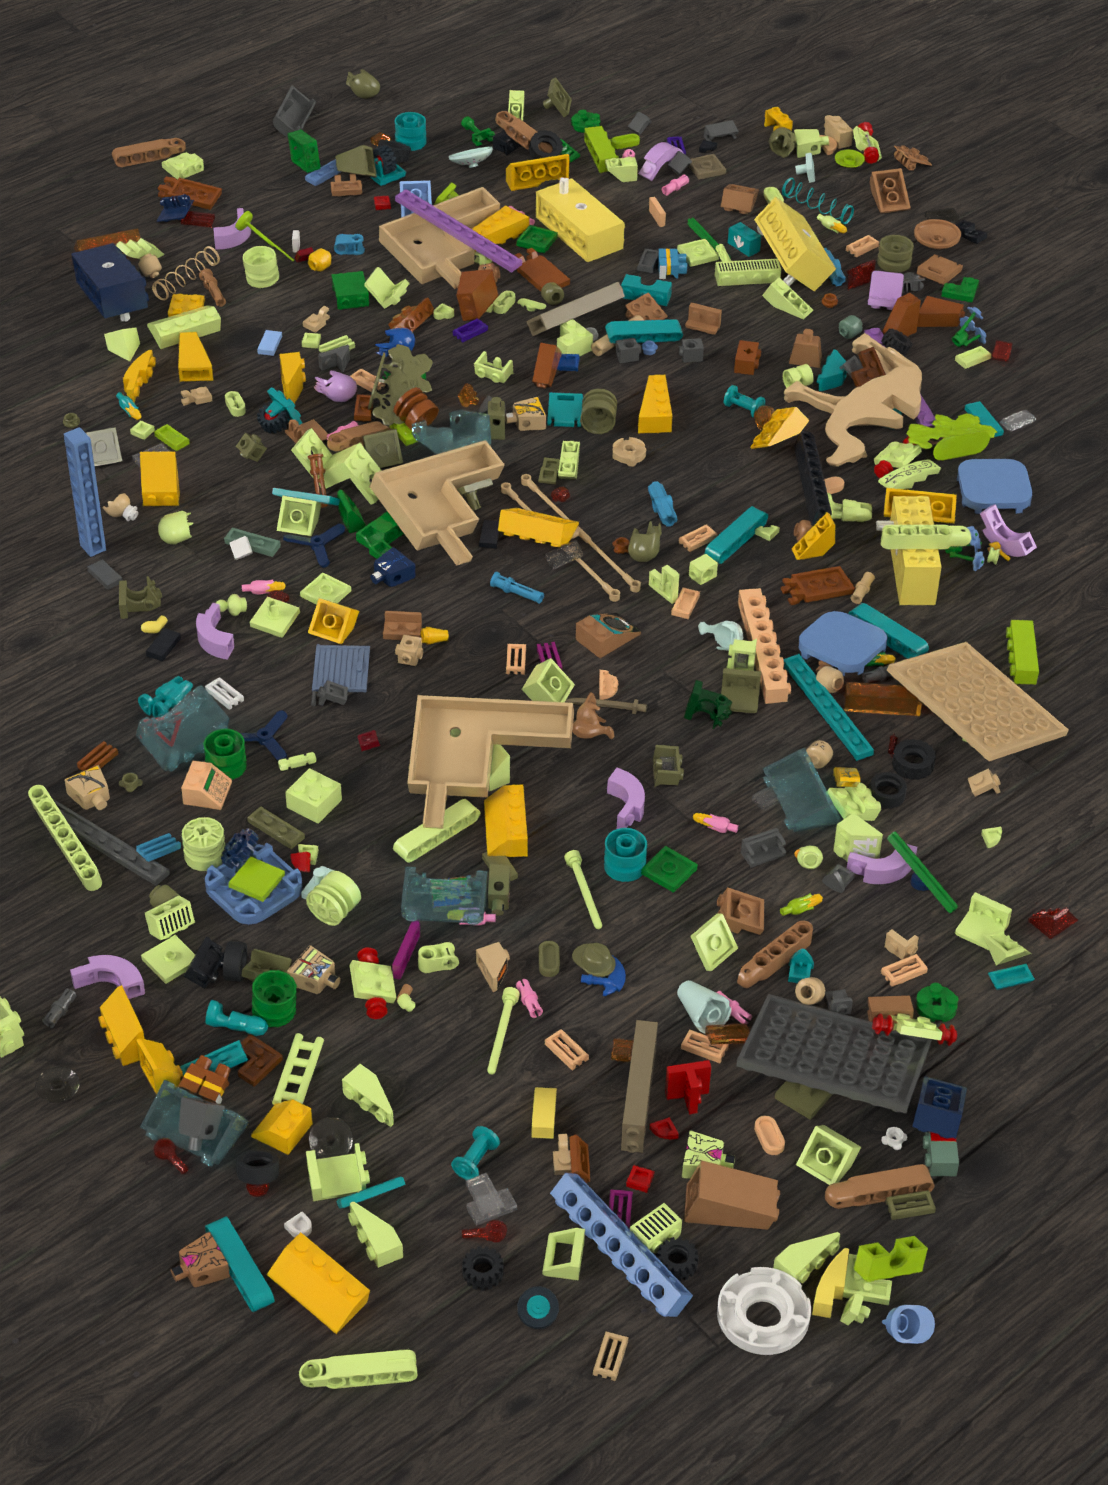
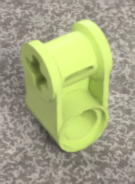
M445 942L421 947L418 951L419 970L424 973H431L456 968L459 960L454 954V944Z

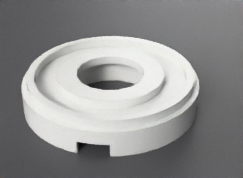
M754 1267L751 1268V1272L740 1276L738 1273L735 1274L723 1286L718 1299V1322L726 1337L739 1348L760 1355L778 1354L793 1348L805 1336L811 1317L810 1299L806 1297L801 1289L802 1285L791 1275L774 1268ZM756 1302H768L779 1310L781 1320L774 1326H757L747 1319L746 1311L749 1306Z

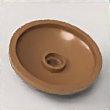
M929 219L916 225L914 236L918 242L928 248L947 249L960 241L961 231L955 224L949 221Z

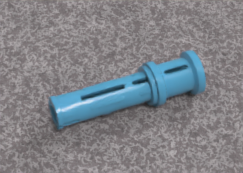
M495 572L491 578L490 586L503 589L506 593L512 592L539 604L544 598V593L521 585L511 577L501 576L499 572Z

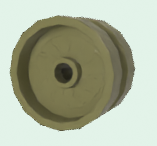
M889 235L882 238L879 242L877 258L879 267L894 273L908 270L912 264L913 242L901 235Z

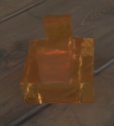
M467 383L458 395L461 405L464 407H468L469 404L477 405L480 400L476 397L477 392L473 390L472 385Z

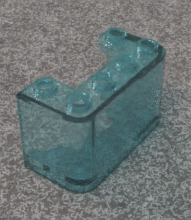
M202 685L194 689L195 695L193 697L185 698L182 705L160 718L155 719L153 717L150 720L148 717H145L139 721L136 737L164 771L169 770L171 772L182 762L190 761L197 753H203L205 738L213 731L228 728L230 718Z

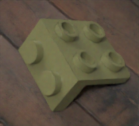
M723 669L721 695L726 696L732 701L730 710L734 712L757 713L761 671Z

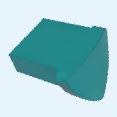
M803 948L795 952L789 960L790 972L788 982L798 983L804 978H809L811 969L814 968L811 955Z

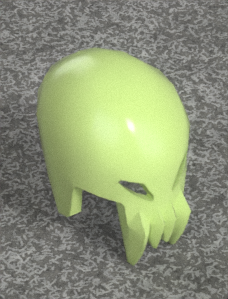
M179 511L167 514L161 518L158 525L160 538L168 544H177L191 538L189 526L193 523L187 522V516L191 513Z

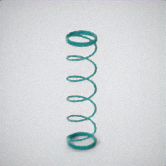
M793 178L787 179L782 187V195L787 198H792L788 196L795 187V180ZM790 180H793L792 188L786 194L785 187ZM802 182L799 183L797 186L796 193L794 195L796 196V200L797 194L800 192L802 188ZM811 188L809 190L806 200L807 205L810 209H815L818 207L820 211V204L823 202L825 198V193L821 195L818 206L814 208L810 207L808 204V200L814 192V188ZM834 199V200L832 201V204H831V207H830V211H828V212H826V213H822V212L820 211V213H821V214H827V213L830 212V216H832V215H831V210L835 207V205H836V203H837V199ZM846 204L841 216L835 219H840L842 224H847L853 216V206ZM851 207L849 218L846 222H843L844 214Z

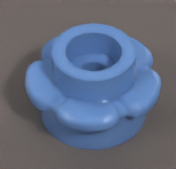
M648 340L642 344L644 354L653 355L656 353L658 346L653 341Z

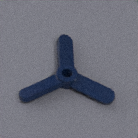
M337 524L321 535H315L311 538L287 534L284 535L283 540L310 545L311 549L315 552L320 567L324 568L330 563L325 545L345 532V527L342 524Z
M278 711L265 728L259 729L257 733H240L244 741H258L259 744L265 745L277 761L287 758L286 752L273 738L274 734L287 719L285 711Z

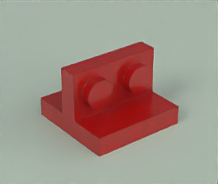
M710 1061L668 1066L665 1086L666 1099L671 1100L684 1097L689 1115L696 1114L698 1112V1104H701L700 1095L709 1093Z

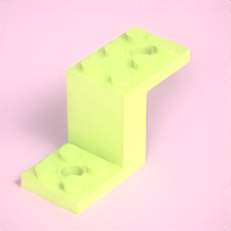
M311 428L304 433L291 449L309 474L311 465L308 456L312 455L311 450L313 454H323V468L326 470L325 474H323L325 488L350 478L371 505L378 500L370 488L371 482L369 480L370 478L371 480L373 479L376 472L382 470L361 443L332 455Z

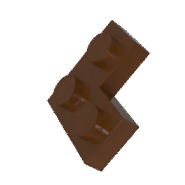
M874 347L857 353L863 368L850 374L856 388L858 386L861 387L874 378L886 375Z
M250 1034L241 1042L249 1061L237 1071L238 1077L255 1087L283 1061V1055Z

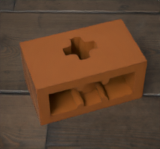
M739 341L734 373L754 375L755 369H758L761 357L759 342Z

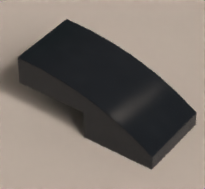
M962 220L955 224L960 229L961 236L973 243L978 244L987 239V232L975 229V223Z

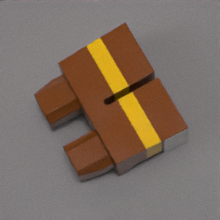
M201 1055L195 1064H190L179 1087L183 1092L196 1098L220 1104L222 1101L221 1097L229 1085L227 1079L230 1068L219 1063L215 1072L209 1071L212 1060Z

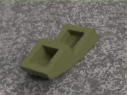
M544 457L538 480L539 483L556 484L560 459Z

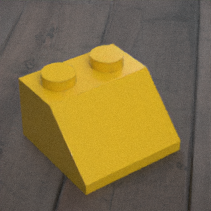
M319 598L308 633L342 644L354 629L359 611Z
M142 1038L137 1039L140 1066L156 1095L159 1097L180 1088L179 1084L183 1073L180 1066H175L173 1063L174 1057L171 1051H166L162 1043Z
M293 1099L277 1103L254 1130L251 1137L289 1155L312 1125L311 1108Z

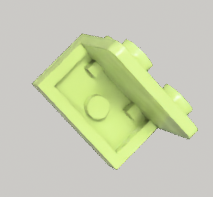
M379 267L373 271L365 282L367 290L384 309L391 304L396 305L401 300L400 297L406 293V288L409 285L406 279L394 285Z
M975 892L971 897L969 911L956 928L955 934L989 950L984 935L999 930L1005 931L1009 926L1012 909Z
M0 997V1057L2 1058L24 1046L22 1039L24 1032L19 1025L21 1019L16 1011L12 1012L6 998L2 999Z

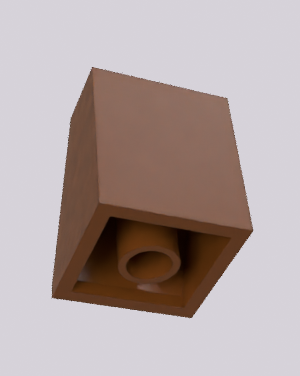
M493 269L461 272L456 295L463 321L479 319L499 296Z

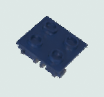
M186 194L162 198L160 204L164 208L157 222H168L174 219L181 220L185 218L194 200H190L189 195L187 196Z

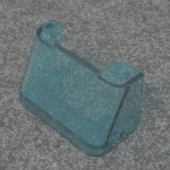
M805 748L763 768L766 775L763 779L767 787L772 786L787 818L784 819L788 830L793 829L794 832L834 825L842 821Z
M405 867L401 915L407 921L421 920L468 923L471 925L479 924L483 921L488 890L487 871H477V875L474 878H471V875H467V880L427 878L426 873H422V876L417 874L416 867Z
M164 1080L140 1126L141 1129L147 1131L145 1136L155 1141L159 1137L202 1158L200 1162L210 1167H213L214 1164L219 1165L245 1131L249 1121L240 1114L224 1108L216 1138L214 1140L203 1139L201 1151L188 1149L190 1136L180 1134L181 1097H199Z

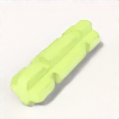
M723 244L717 245L715 249L721 261H731Z
M314 752L306 753V756L301 754L289 757V760L285 758L278 761L279 769L284 771L288 770V767L293 769L305 766L306 763L314 764L316 763V756Z

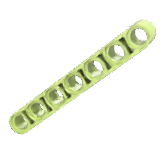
M42 785L31 787L28 794L34 809L82 884L89 891L98 890L102 885V879L97 867L48 791Z

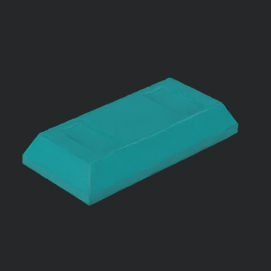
M1027 964L988 973L996 990L1035 980Z

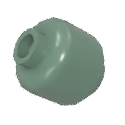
M850 315L840 321L838 328L843 337L852 339L861 333L863 324L860 318Z

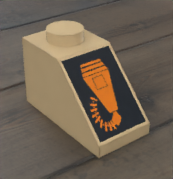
M499 942L476 949V963L493 992L498 990L507 972V961L510 959L508 951L503 949Z

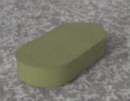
M544 941L539 945V972L545 977L556 976L560 970L559 946L553 941Z

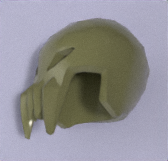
M363 69L357 75L348 72L346 84L350 86L356 96L368 99L379 93L380 83L370 73Z
M779 127L774 130L769 138L771 150L783 158L788 157L796 145L794 133L785 127Z
M650 521L646 534H640L634 528L628 545V553L633 560L648 562L657 556L660 550V536L662 534L660 523L658 526H652V521Z

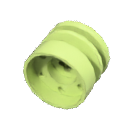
M256 246L248 249L243 254L242 259L246 280L249 285L256 288H265L279 280L276 253L272 248Z
M208 817L197 818L188 822L182 829L184 859L192 869L207 871L211 865L217 868L223 864L221 857L223 856L222 852L225 850L224 829L217 820Z
M331 871L320 881L319 885L315 886L308 893L306 901L315 917L328 925L335 926L360 902L361 893L358 886L347 875L339 871Z

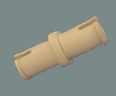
M865 572L861 581L856 584V590L851 596L852 602L860 604L864 595L869 592L870 585L875 579L871 572Z

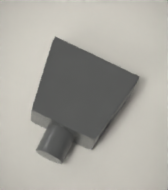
M181 1097L180 1134L190 1136L188 1149L201 1151L203 1139L214 1140L216 1138L225 1108L224 1105L199 1098Z

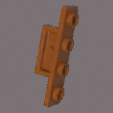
M425 298L417 306L402 308V312L395 315L388 325L390 329L408 328L413 332L433 314L434 307L429 298Z

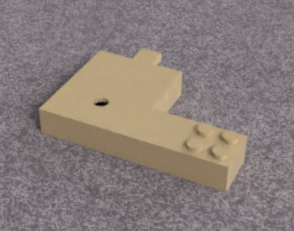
M484 187L433 205L470 229L500 210V203ZM416 213L379 226L380 243L421 284L443 277L456 289L458 288L461 276L460 269L474 264V249ZM415 241H421L422 243H421V244H415L414 242H415Z
M485 440L376 472L370 488L417 551L441 544L454 563L460 565L471 561L473 556L459 537L473 533L479 518L457 489L489 478L491 480L498 479L504 463ZM409 493H412V494H414L417 498H416V499H412V498H410V497L408 496V494H409Z
M418 695L407 784L411 794H426L423 828L443 829L447 795L488 797L493 744L571 748L574 719L573 703ZM457 728L461 731V734L458 737H452L450 731Z

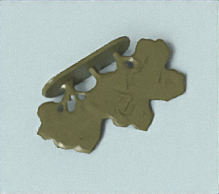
M400 344L388 350V354L392 359L391 363L384 364L386 354L383 353L368 410H370L374 398H378L380 406L373 410V415L381 419L384 425L389 426L393 423H405V421H401L394 414L393 410L397 401L407 391L415 387L420 388L425 393L432 391L429 381L421 377L422 374L430 370L433 364L432 360L426 354H418L413 357L409 347ZM383 368H387L391 372V375L386 380L380 378ZM379 382L388 384L389 391L386 394L382 395L376 392ZM383 398L387 399L390 402V406H387L384 403L385 400H383Z

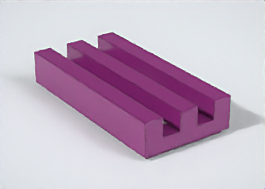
M551 642V645L544 643V646L537 644L540 662L545 661L543 651H546L548 659H552L550 650H552L555 662L562 670L555 642Z
M611 1189L609 1208L613 1211L615 1195L619 1196L617 1216L621 1220L623 1197H628L625 1225L630 1229L633 1191Z

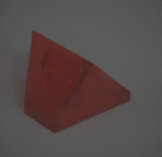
M875 259L847 271L848 290L871 282L872 272L875 271Z
M1067 907L1062 910L1057 908L1053 911L1048 909L1047 913L1045 909H1041L1028 918L1029 922L1049 939H1052L1078 921Z

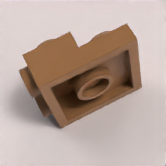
M728 887L723 894L719 895L717 906H720V910L718 913L724 915L731 932L738 934L743 929L761 935L764 931V899Z

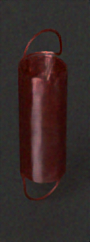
M895 733L890 737L889 754H893L897 745L898 738L895 736Z

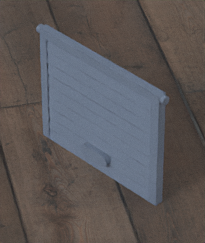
M317 644L312 692H318L320 686L323 687L327 680L348 687L347 692H367L370 646Z

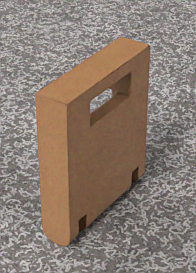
M934 254L918 266L917 274L944 285L962 271L963 265H957L956 262L941 256L938 258V255Z

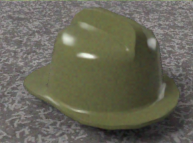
M601 943L583 944L578 946L572 954L573 961L592 976L605 977L610 975L616 966L615 959L610 954L609 949Z

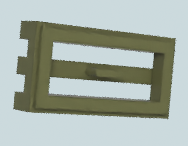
M929 1190L886 1197L885 1201L892 1220L932 1214L936 1210ZM927 1199L925 1201L915 1202L916 1200ZM907 1202L906 1204L894 1205L898 1203Z

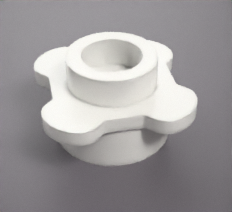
M891 1127L887 1129L886 1136H883L881 1141L884 1145L888 1144L893 1149L900 1150L903 1141L907 1140V1135L900 1128Z

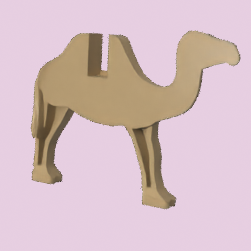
M866 333L853 341L852 352L857 354L860 351L874 347L886 375L874 378L861 387L858 386L847 396H833L818 392L798 381L784 391V400L788 403L800 400L832 414L826 423L825 432L838 448L831 457L826 459L827 464L830 466L839 467L846 462L855 463L860 458L868 456L864 443L850 435L846 430L848 427L880 426L901 429L903 428V416L892 409L896 408L913 420L920 412L922 372L919 367L895 349L885 348Z

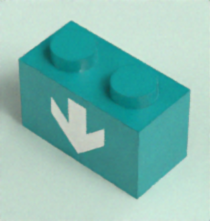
M739 222L729 227L728 244L750 257L760 252L761 235Z

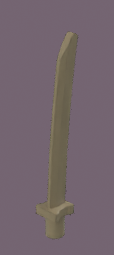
M586 698L567 699L566 703L582 705ZM596 699V706L632 710V714H636L637 711H647V705L639 704L637 699L634 700V703Z

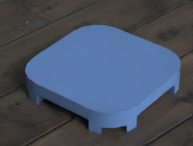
M971 459L959 465L957 481L960 484L963 507L967 506L974 509L976 514H980L982 509H987L992 505H996L998 509L1015 508L1016 514L1022 513L1023 509L1028 506L1030 507L1032 489L1027 469L1021 462L1012 459Z
M833 611L822 615L801 633L798 648L802 653L801 657L806 660L810 656L837 667L843 676H845V673L854 672L860 675L864 672V666L877 654L886 651L887 634L879 627L847 613Z
M268 843L256 845L254 853L250 856L284 870L285 876L282 877V880L264 902L229 888L228 882L245 863H240L237 868L234 866L233 869L227 867L224 863L217 868L211 865L207 869L205 876L207 894L239 923L257 924L295 901L303 890L301 872L298 868L293 870L273 852L272 845Z

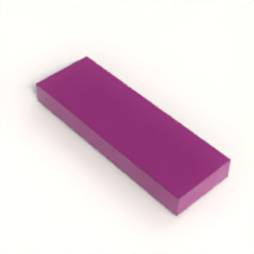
M412 920L392 964L393 978L400 980L421 935L420 922L417 920Z

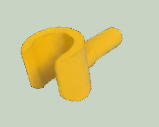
M999 542L989 544L988 552L991 547H994V550L1000 549L999 555L1007 561L1010 560V557L1001 550Z

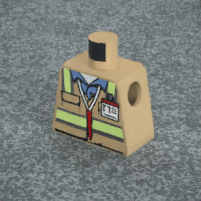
M310 945L287 970V973L294 978L297 988L315 994L321 993L326 986L336 989L340 984V977L335 976L334 962Z

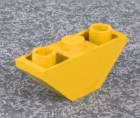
M826 513L793 546L792 551L797 560L823 556L835 544V524L830 514Z

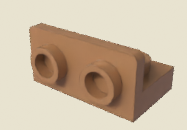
M691 303L685 327L708 334H716L721 326L722 310Z
M385 611L383 639L402 640L403 635L420 637L422 613Z

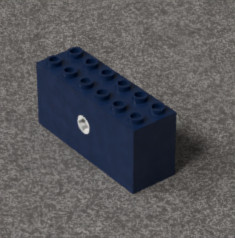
M114 243L71 253L77 284L104 318L120 315V320L127 322L130 319L129 312L148 308L147 301H149L147 292H145V278L141 276L140 272L136 270L135 266L131 264L130 260L126 258L125 254Z

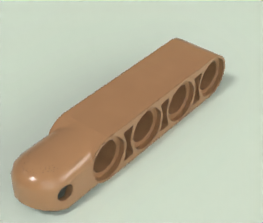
M507 111L497 113L495 117L497 125L503 128L508 136L528 150L531 138L537 131ZM541 142L539 144L541 151L545 153L553 151V147L549 143Z
M179 138L159 139L115 148L112 151V157L118 167H126L169 158L171 155L184 152L186 145Z
M379 421L347 428L338 433L331 434L328 437L327 447L335 452L345 450L358 443H361L364 447L362 436L392 429Z
M799 921L756 953L752 960L742 966L737 983L743 988H750L758 981L765 980L789 962L795 952L810 946L813 925L808 921Z
M921 1164L854 1176L847 1181L833 1183L826 1188L825 1200L830 1206L840 1209L885 1202L886 1197L927 1190L931 1192L935 1186L928 1167Z

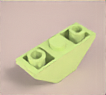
M563 441L558 471L559 478L577 480L580 442Z

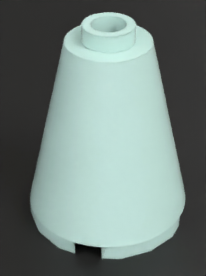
M685 981L679 986L677 995L695 1027L704 1034L713 1033V1029L721 1028L725 1025L731 1014L730 1002L726 997L693 981Z

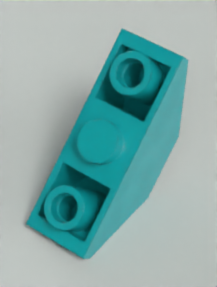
M833 349L831 356L828 355L826 365H823L822 372L818 375L817 384H819V391L842 386L845 381L847 371L844 368L841 370L839 367L846 360L837 350Z

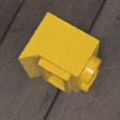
M779 107L765 110V127L776 124L777 126L773 127V131L779 127H785L792 131L793 121L787 114L782 113Z

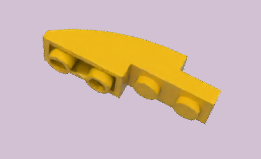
M148 350L139 356L130 365L123 377L124 392H127V396L134 403L136 397H139L140 387H142L143 383H148L149 377H152V368L156 365V358L153 357L152 350Z

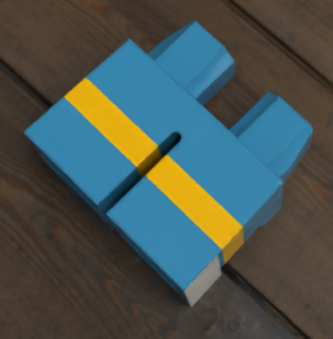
M659 249V279H666V275H674L675 278H678V274H687L686 254H678L677 249Z

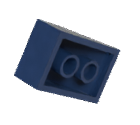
M924 1076L912 1127L917 1128L921 1132H933L943 1138L956 1139L962 1118L967 1087Z

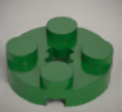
M579 110L577 114L572 116L571 126L573 125L575 131L585 133V128L600 126V115L587 112L586 110Z
M935 982L918 992L916 1010L921 1017L930 1019V1022H935V1020L947 1022L956 1015L959 999L950 989ZM933 1002H939L941 1006L938 1004L933 1005Z

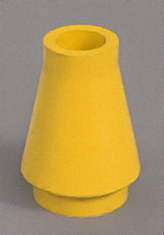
M431 627L422 628L420 633L422 643H426V645L448 641L449 637L448 630Z

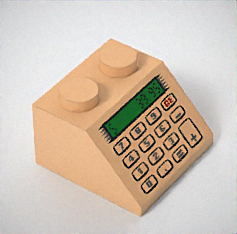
M193 760L181 787L183 804L221 810L232 780L212 763Z

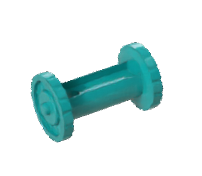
M731 385L724 396L723 402L725 406L730 407L732 404H736L750 410L753 418H758L765 407V398L758 397L755 400L738 393V387L735 385Z
M477 1126L472 1133L475 1141L465 1156L455 1157L452 1161V1169L465 1180L474 1181L478 1177L479 1171L476 1166L488 1149L495 1150L500 1144L498 1136L487 1127Z

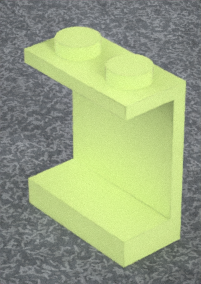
M359 1143L355 1144L354 1154L316 1159L315 1150L306 1151L313 1201L348 1196L366 1189V1184L370 1183L369 1172L363 1168V1165L366 1164L365 1151H360Z

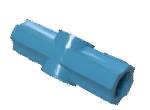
M824 248L836 268L829 276V279L835 286H841L845 282L846 277L841 270L839 259H834L830 250Z
M658 481L652 482L648 486V492L652 499L653 510L655 513H658L662 524H665L667 527L673 526L677 522V515L673 509L672 497L667 495L662 484Z

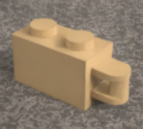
M825 116V135L836 140L838 149L852 146L853 130L840 116Z

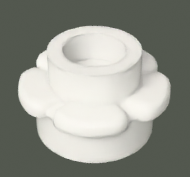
M128 505L123 512V517L127 521H134L138 516L137 507Z

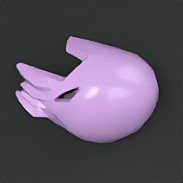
M331 370L330 375L333 377L329 380L315 377L318 382H316L317 385L314 386V389L334 402H346L356 394L357 383L348 375Z

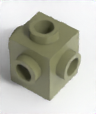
M245 433L236 445L241 451V456L256 462L259 461L267 449L260 442L261 438L255 434Z

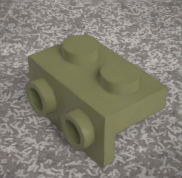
M254 949L251 953V961L242 969V977L254 981L257 976L270 970H280L287 973V970L291 967L292 959Z

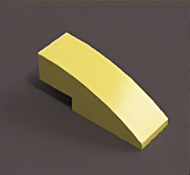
M535 1087L532 1138L554 1139L557 1088Z
M844 1248L833 1259L821 1277L816 1290L812 1315L831 1318L833 1299L842 1300L849 1255L848 1248Z

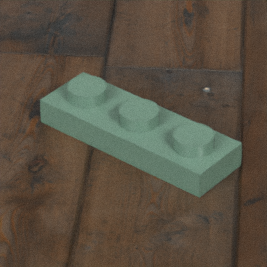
M232 528L224 538L225 544L230 545V542L246 536L253 552L271 557L280 548L279 540Z

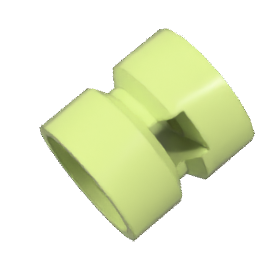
M807 364L790 368L783 372V382L786 388L796 381L805 386L813 383V373Z

